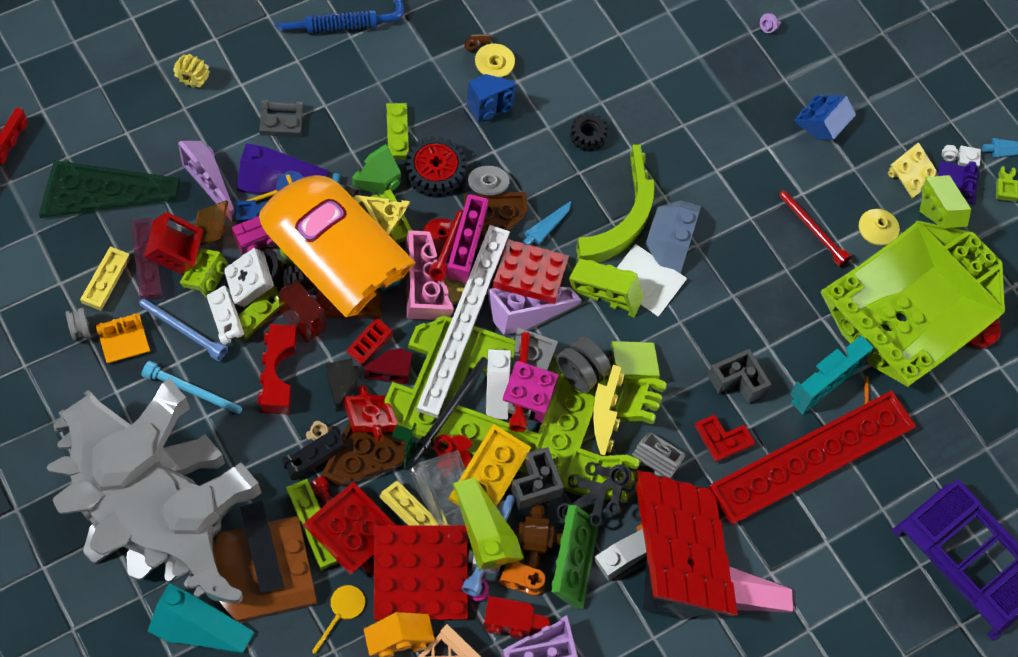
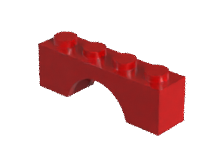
M270 324L269 332H265L264 345H267V352L262 354V365H265V372L260 373V385H263V392L258 393V405L262 406V413L289 415L291 388L290 385L278 378L276 369L285 358L295 355L297 341L296 325Z

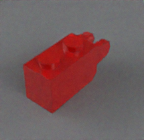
M489 596L483 629L493 635L505 633L510 634V637L515 639H524L530 633L536 634L542 628L550 626V621L545 616L533 614L534 608L530 603Z

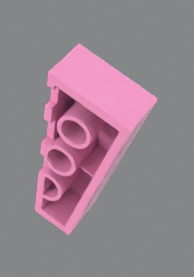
M409 230L405 241V252L416 263L406 275L407 319L436 320V318L443 315L451 317L454 309L452 303H450L449 292L444 280L435 281L429 276L431 265L438 261L431 233Z

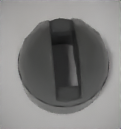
M347 185L345 187V190L352 197H355V195L360 196L361 190L359 187L354 185Z

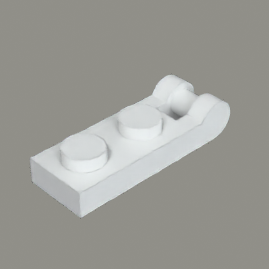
M224 285L208 294L207 299L222 344L226 345L234 337L239 338L244 335L229 288Z

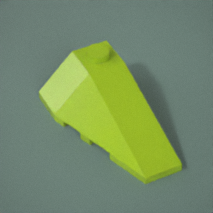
M472 478L453 483L478 570L523 560L517 536L477 479Z

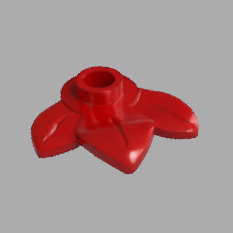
M441 434L437 436L433 447L437 453L436 464L438 468L449 476L454 465L467 467L472 459L467 449L471 447L473 442L464 435L451 437L448 434ZM445 441L449 447L444 448L441 443Z

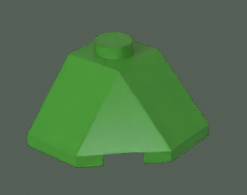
M386 144L371 153L364 161L366 165L362 171H357L352 177V185L359 187L363 192L384 194V191L391 189V191L395 190L401 183V172Z

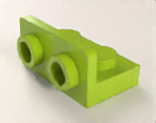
M200 248L195 266L185 272L179 283L183 288L200 291L207 298V295L216 289L225 274L224 269L229 263L220 252Z

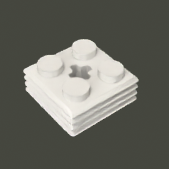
M251 249L224 269L232 300L236 305L245 307L273 287L265 254L261 250Z

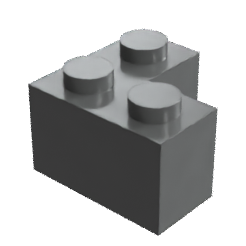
M750 349L712 365L708 374V378L718 394L737 386L747 403L767 395L772 385Z
M548 447L527 453L525 465L529 476L513 480L511 487L518 510L562 496L564 489Z

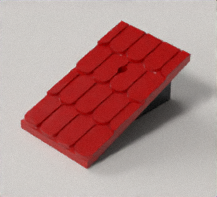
M635 471L634 477L647 552L643 611L680 620L710 612L730 616L738 615L734 583L731 582L729 560L725 553L722 522L719 520L717 499L714 492L708 488L693 486L686 482L682 483L668 477H660L650 472Z

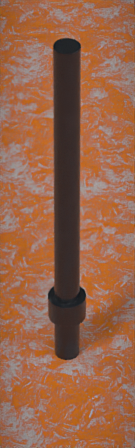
M481 357L427 434L422 436L417 442V448L409 457L410 462L416 464L423 453L427 452L433 445V439L488 364L487 358Z

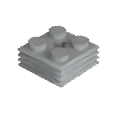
M648 432L642 438L632 454L633 457L641 461L640 466H649L655 470L654 473L657 476L668 478L673 476L685 457L684 452L651 432Z

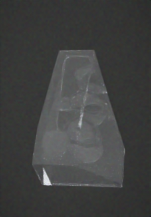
M458 450L420 462L410 469L416 489L437 525H465L460 507L448 500L454 489L453 483L458 482L465 471V466ZM467 533V543H470L469 536Z

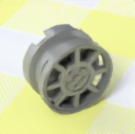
M84 307L78 308V311L73 312V314L70 311H66L72 340L77 341V338L80 337L90 338V326Z

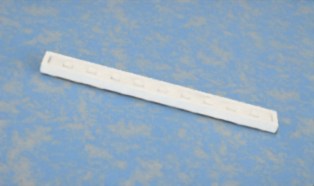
M489 225L417 406L418 412L438 418L510 231Z

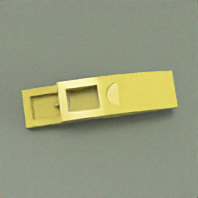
M615 365L612 367L607 386L598 384L595 395L594 431L601 456H605L606 452L611 453L614 440L610 439L612 431L617 432L621 420L617 418V412L610 410V407L615 408L618 399L615 390L617 386L621 387L625 375L621 373L622 367Z

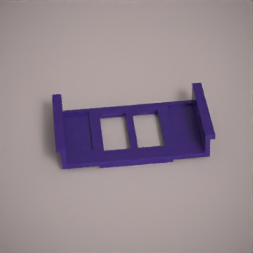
M957 479L951 485L947 483L891 531L897 537L904 532L993 627L987 635L994 641L1018 620V543L981 505L982 503L965 485ZM977 517L993 536L957 565L940 546L972 519ZM999 540L1016 559L980 590L963 570Z

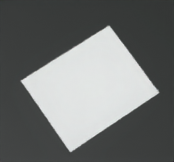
M637 244L633 246L617 267L618 269L631 270L638 274L644 296L641 305L657 316L661 314L687 279L674 269L661 267L652 254Z

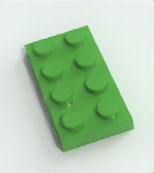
M568 505L551 592L573 608L583 609L599 527H594L590 524V515L580 507Z

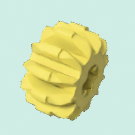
M183 54L175 63L173 69L175 72L174 76L179 78V82L185 83L186 86L190 85L192 88L201 87L208 79L210 73L208 70L209 66L204 64V60L198 59L197 56L193 57L191 54Z

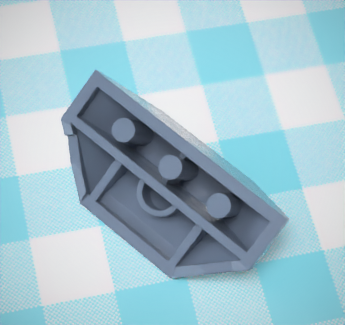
M680 200L657 207L646 245L661 267L674 269L681 274L701 206Z

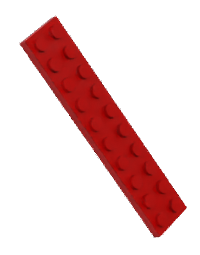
M891 390L716 481L708 488L714 492L717 503L730 524L734 525L908 433L916 425Z

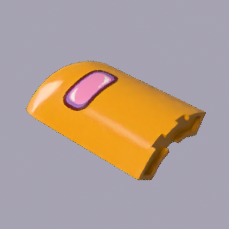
M308 176L288 184L277 191L259 213L260 223L268 236L345 317L358 315L365 305L376 296L374 292L382 285L386 288L393 282L403 279L416 263L339 183L326 176Z

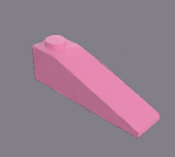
M729 566L731 582L734 583L737 610L793 612L792 589Z

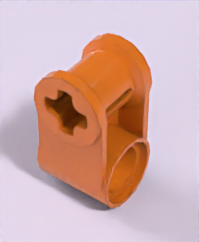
M516 561L505 565L499 582L507 588L518 590L531 596H538L544 591L545 575L539 569ZM534 580L538 581L535 585H531Z

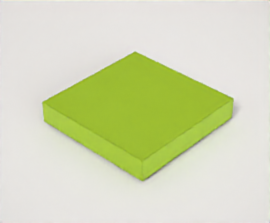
M612 341L613 365L622 367L621 373L625 374L624 379H659L660 373L654 343Z

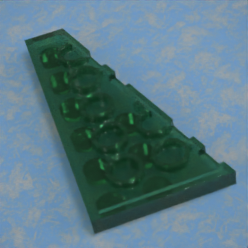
M54 160L39 211V217L47 218L173 201L177 197L180 179L177 177Z

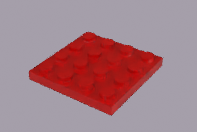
M465 525L374 526V620H382L396 612L429 614L430 620L468 619V594L461 589L467 579V530Z

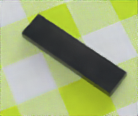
M263 501L241 506L240 511L261 595L285 589Z

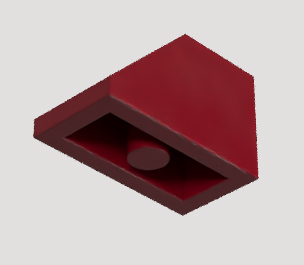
M401 348L388 350L365 366L364 379L408 385L412 352Z

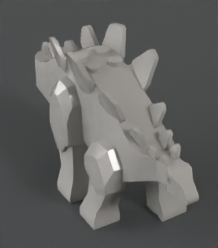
M169 378L161 384L154 399L132 425L99 402L89 390L83 393L85 397L66 410H61L58 413L60 418L53 427L56 433L70 430L57 445L59 449L71 448V455L61 457L47 466V470L50 473L68 475L72 480L71 485L53 497V502L58 512L62 515L81 512L92 523L83 549L87 558L93 564H97L116 549L125 547L129 549L127 552V573L131 578L143 580L154 568L164 562L166 563L164 577L168 582L186 573L190 574L185 580L184 586L186 588H196L194 591L196 598L206 594L214 601L240 603L243 600L242 592L231 587L227 580L219 575L213 550V537L221 531V520L236 503L254 499L261 494V490L256 479L241 462L235 467L230 468L222 476L201 486L196 485L192 479L184 476L198 469H218L225 462L222 453L206 434L196 440L163 448L178 418L190 410L187 398Z

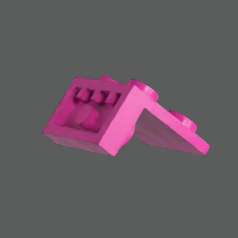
M516 361L503 395V401L532 410V412L536 413L534 421L543 423L557 385L558 374Z

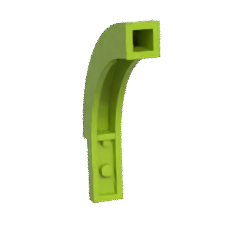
M641 144L632 145L630 153L635 189V204L632 210L613 229L595 236L578 237L576 246L578 260L579 258L593 260L596 263L608 260L627 249L644 229L654 199V179L648 180V171L644 170L646 157L645 152L641 151Z

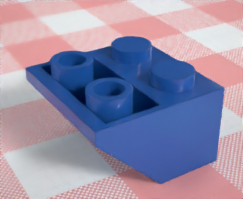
M489 74L469 81L467 106L478 122L489 120L494 115L511 110L514 107L516 83Z
M817 95L812 98L806 108L801 110L794 121L817 139L834 140L854 118L856 113L847 95Z

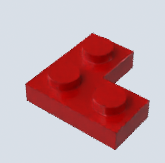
M715 414L695 423V428L715 463L755 445L745 424L725 433Z

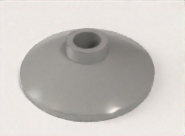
M481 166L469 174L468 183L471 189L479 194L497 195L508 188L510 178L501 168Z

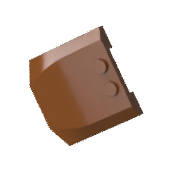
M298 516L268 522L285 589L261 595L245 527L218 533L213 550L219 575L225 578L231 587L239 589L243 595V600L240 603L219 601L221 606L235 621L240 623L317 605Z

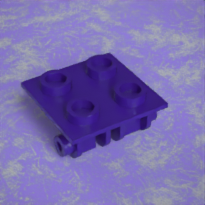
M940 161L938 176L950 175L966 202L975 205L980 172L976 165L977 163L970 161L966 166H960Z

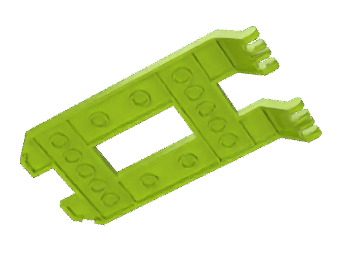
M445 315L436 318L433 322L423 323L415 327L408 348L427 355L413 389L392 382L384 400L385 404H391L398 425L412 429L414 423H417L415 437L419 439L427 434L437 420L435 417L418 412L417 406L452 321L451 317ZM474 326L440 414L465 381L469 370H473L481 357L488 359V350L511 351L512 374L515 340ZM556 354L553 355L548 371L558 374L557 385L538 433L527 429L524 432L509 430V423L458 405L436 435V437L441 434H448L451 437L455 435L468 437L473 444L467 450L473 458L489 429L495 424L532 447L529 453L548 447L563 484V490L581 497L591 490L581 487H570L568 484L570 475L578 474L583 479L599 483L608 479V477L601 475H588L585 472L587 463L596 462L600 466L610 469L617 464L638 469L641 462L639 459L629 455L600 456L580 448L592 414H594V402L598 384L607 386L610 375L603 381H597V385L588 393H582L574 388L563 376L556 362ZM488 364L481 372V374L487 376ZM656 378L623 379L621 387L617 386L615 394L618 395L615 408L610 407V410L618 413L617 418L621 419L620 422L643 421L654 424L655 414L641 410V408H649L653 411L659 410V403H661L663 397L658 393L648 391V389L663 392L666 390L667 383ZM443 441L441 443L444 448L449 447L447 442ZM524 459L517 472L529 476ZM594 465L591 466V472L593 473L595 471ZM631 471V481L627 486H624L623 488H632V481L635 480L634 472ZM620 472L619 478L622 480L624 475L623 472ZM576 477L573 480L574 485L578 483V479ZM613 487L607 491L605 500H611ZM622 491L620 502H627L629 497L627 492Z

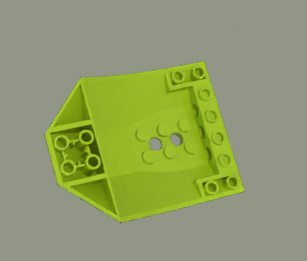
M916 221L872 257L821 290V294L841 334L851 344L862 335L874 347L866 360L869 365L907 387L952 356L1005 312L1002 261L973 232L956 228L943 229L937 224ZM896 314H903L906 317V321H899ZM882 325L888 326L891 331L884 330Z

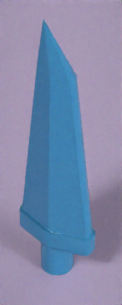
M993 138L992 144H983L982 151L992 152L993 158L1018 155V142Z
M571 201L524 233L527 238L522 243L531 245L534 242L541 244L568 214Z

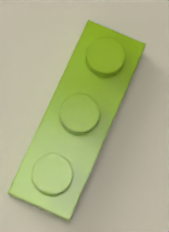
M386 103L388 148L394 160H406L407 153L409 152L407 103Z

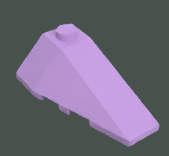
M180 141L178 146L182 165L232 222L235 221L234 208L215 161L213 150L209 146L206 147L201 141Z
M560 287L555 304L497 288L487 290L493 322L503 335L516 333L517 327L525 330L580 304L582 301L571 287Z

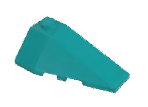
M170 583L156 605L148 628V633L168 643L209 647L215 650L242 654L254 635V631Z

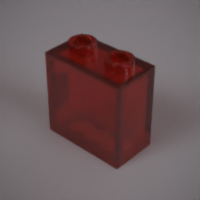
M297 280L290 286L286 285L280 290L278 294L280 314L290 325H296L297 332L307 343L326 330L325 310Z

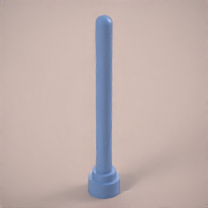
M144 298L139 301L141 307L206 348L208 353H210V357L219 362L225 357L228 351L226 345H223L221 342H211Z
M513 495L507 496L500 511L505 521H507L515 502V496ZM476 566L473 575L465 580L461 589L471 596L478 597L482 589L481 578L485 569L478 570V566Z

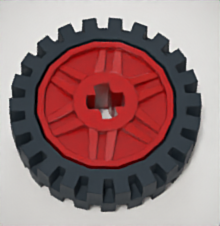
M431 136L429 141L427 137L423 138L422 143L417 141L415 146L412 145L407 153L405 162L407 181L413 189L416 188V191L420 194L423 191L424 196L427 197L429 194H432V198H437V194H440L441 197H445L446 193L451 195L464 182L467 167L466 156L463 154L462 148L458 149V144L455 142L452 144V140L448 138L446 142L444 137L440 136L438 140L435 139V136Z

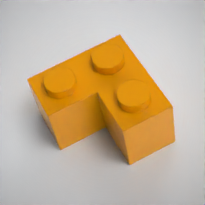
M396 612L364 628L369 656L393 657L395 652L407 649L419 652L427 648L426 645L435 641L429 614Z

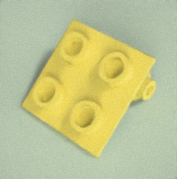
M917 143L891 164L888 175L891 178L898 177L911 198H914L921 192V188L925 184V178L938 176V172L920 144Z

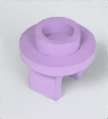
M771 13L764 14L760 19V27L766 33L774 32L782 23Z

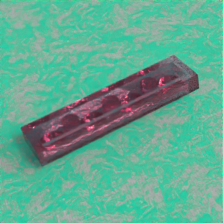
M152 218L131 220L140 299L163 297L159 264L144 257L153 224Z

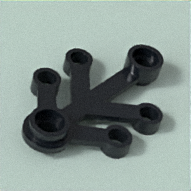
M596 462L587 463L585 472L588 475L608 477L602 483L583 479L578 474L570 475L568 478L570 487H581L591 491L572 504L563 503L557 508L558 518L565 522L568 505H577L582 509L595 500L593 514L590 516L589 521L592 526L601 527L605 523V517L602 513L606 494L612 487L611 501L607 504V511L614 515L620 514L623 510L620 502L624 486L630 483L632 477L631 471L626 465L617 464L610 469L602 467ZM592 465L595 466V471L593 473L591 472ZM620 472H623L624 475L622 480L619 478ZM575 477L578 479V483L576 485H574L573 483ZM613 504L617 505L615 512L612 509ZM596 516H598L600 519L598 524H596L595 522Z

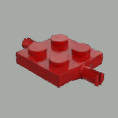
M360 385L358 387L360 395L345 396L344 406L353 433L372 432L375 441L378 442L379 440L381 442L384 440L382 432H393L396 425H398L391 404L384 403L386 395L377 396L369 394L367 386Z

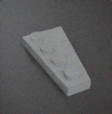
M517 327L512 371L516 361H519L521 335L523 332H529L530 334L528 364L548 371L558 341ZM509 403L508 413L514 414L515 405ZM524 408L523 415H525V419L529 420L532 410Z

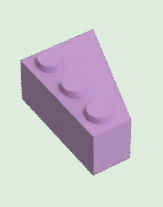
M567 615L561 618L559 622L542 628L535 635L527 636L503 649V657H578Z

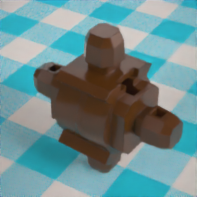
M533 505L530 516H526L525 522L519 523L518 529L510 527L517 536L520 548L522 549V555L526 556V565L535 569L539 566L540 557L544 558L546 552H551L552 544L555 547L561 546L560 541L563 536L561 532L553 534L554 526L548 525L549 518H544V508L542 505Z

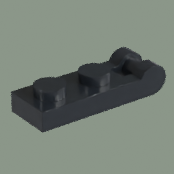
M333 428L293 455L285 456L281 463L285 469H288L290 479L297 480L347 447L335 428Z

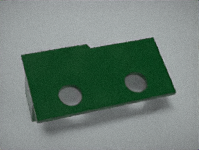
M414 423L412 429L396 425L392 434L393 438L406 442L403 470H406L409 457L415 448L417 423Z

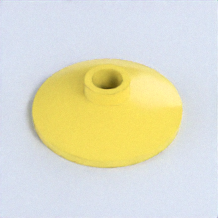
M488 44L480 48L476 53L475 65L483 75L489 74L502 78L513 70L515 57L512 51L504 45Z
M871 209L865 212L859 220V231L862 237L871 244L886 246L899 235V223L888 211Z

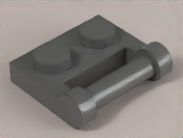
M262 100L260 135L301 137L303 102L294 104ZM268 110L296 112V115L268 114Z

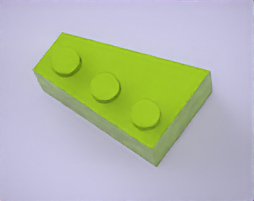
M950 175L926 177L925 184L921 188L922 200L919 212L943 229L968 227L971 208Z
M579 258L569 278L572 289L575 292L595 301H598L599 298L611 303L610 307L615 310L618 306L629 311L628 315L633 318L644 298L638 274L631 270L625 271L612 265H603L593 260Z

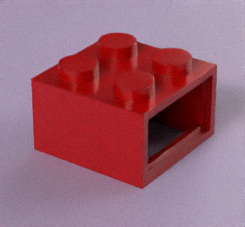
M165 212L153 220L144 257L176 273L183 274L195 266L203 229L169 212ZM168 220H171L193 231L194 233L188 236L170 226H167Z

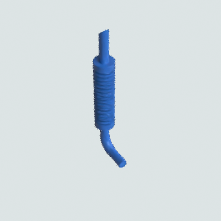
M394 0L396 10L390 14L376 15L375 10H369L368 13L367 11L365 13L357 11V13L353 12V14L345 12V14L341 13V15L333 13V15L329 14L328 16L325 14L324 16L321 14V16L317 15V17L315 15L313 17L307 15L305 16L306 21L274 23V26L280 31L306 29L307 34L313 33V31L321 33L322 30L323 32L325 30L333 32L334 29L335 31L337 29L345 31V29L349 30V28L351 30L353 28L355 30L357 28L361 29V27L362 29H365V27L367 29L369 27L377 28V23L394 22L403 16V1Z

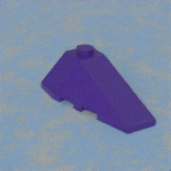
M246 143L240 161L237 191L263 195L264 192L277 190V180L285 172L295 171L304 177L314 175L327 177L328 170L268 147Z

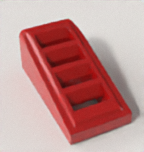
M376 318L346 350V353L363 366L392 338V330L380 319ZM371 335L377 340L376 343L370 338ZM364 341L371 347L370 349L363 344ZM358 347L366 353L364 356L356 350Z

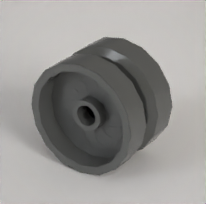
M585 336L576 339L571 343L570 348H565L556 356L557 365L563 376L574 388L582 393L591 391L597 385V381H603L612 371L610 362L601 348Z

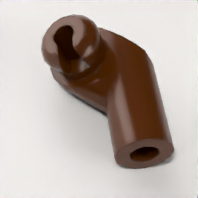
M472 34L465 42V49L473 52L481 44H491V35Z

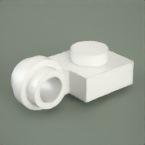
M946 145L942 150V157L948 162L956 159L960 166H966L968 162L974 161L979 168L981 149L960 146L959 150H957L954 145Z

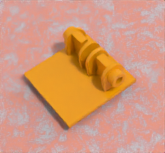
M139 313L96 325L107 364L150 352Z

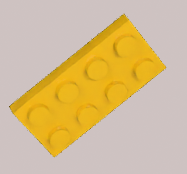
M493 424L459 481L476 478L497 507L526 458V454L529 453L532 447ZM453 489L448 500L459 506L455 490Z

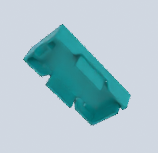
M861 335L846 347L847 357L837 348L816 365V368L819 370L818 373H814L802 384L796 382L790 393L794 399L791 403L802 415L861 368L874 347Z

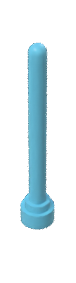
M150 360L143 368L142 377L146 379L166 381L170 378L178 388L235 414L242 412L241 406L161 371L158 364Z

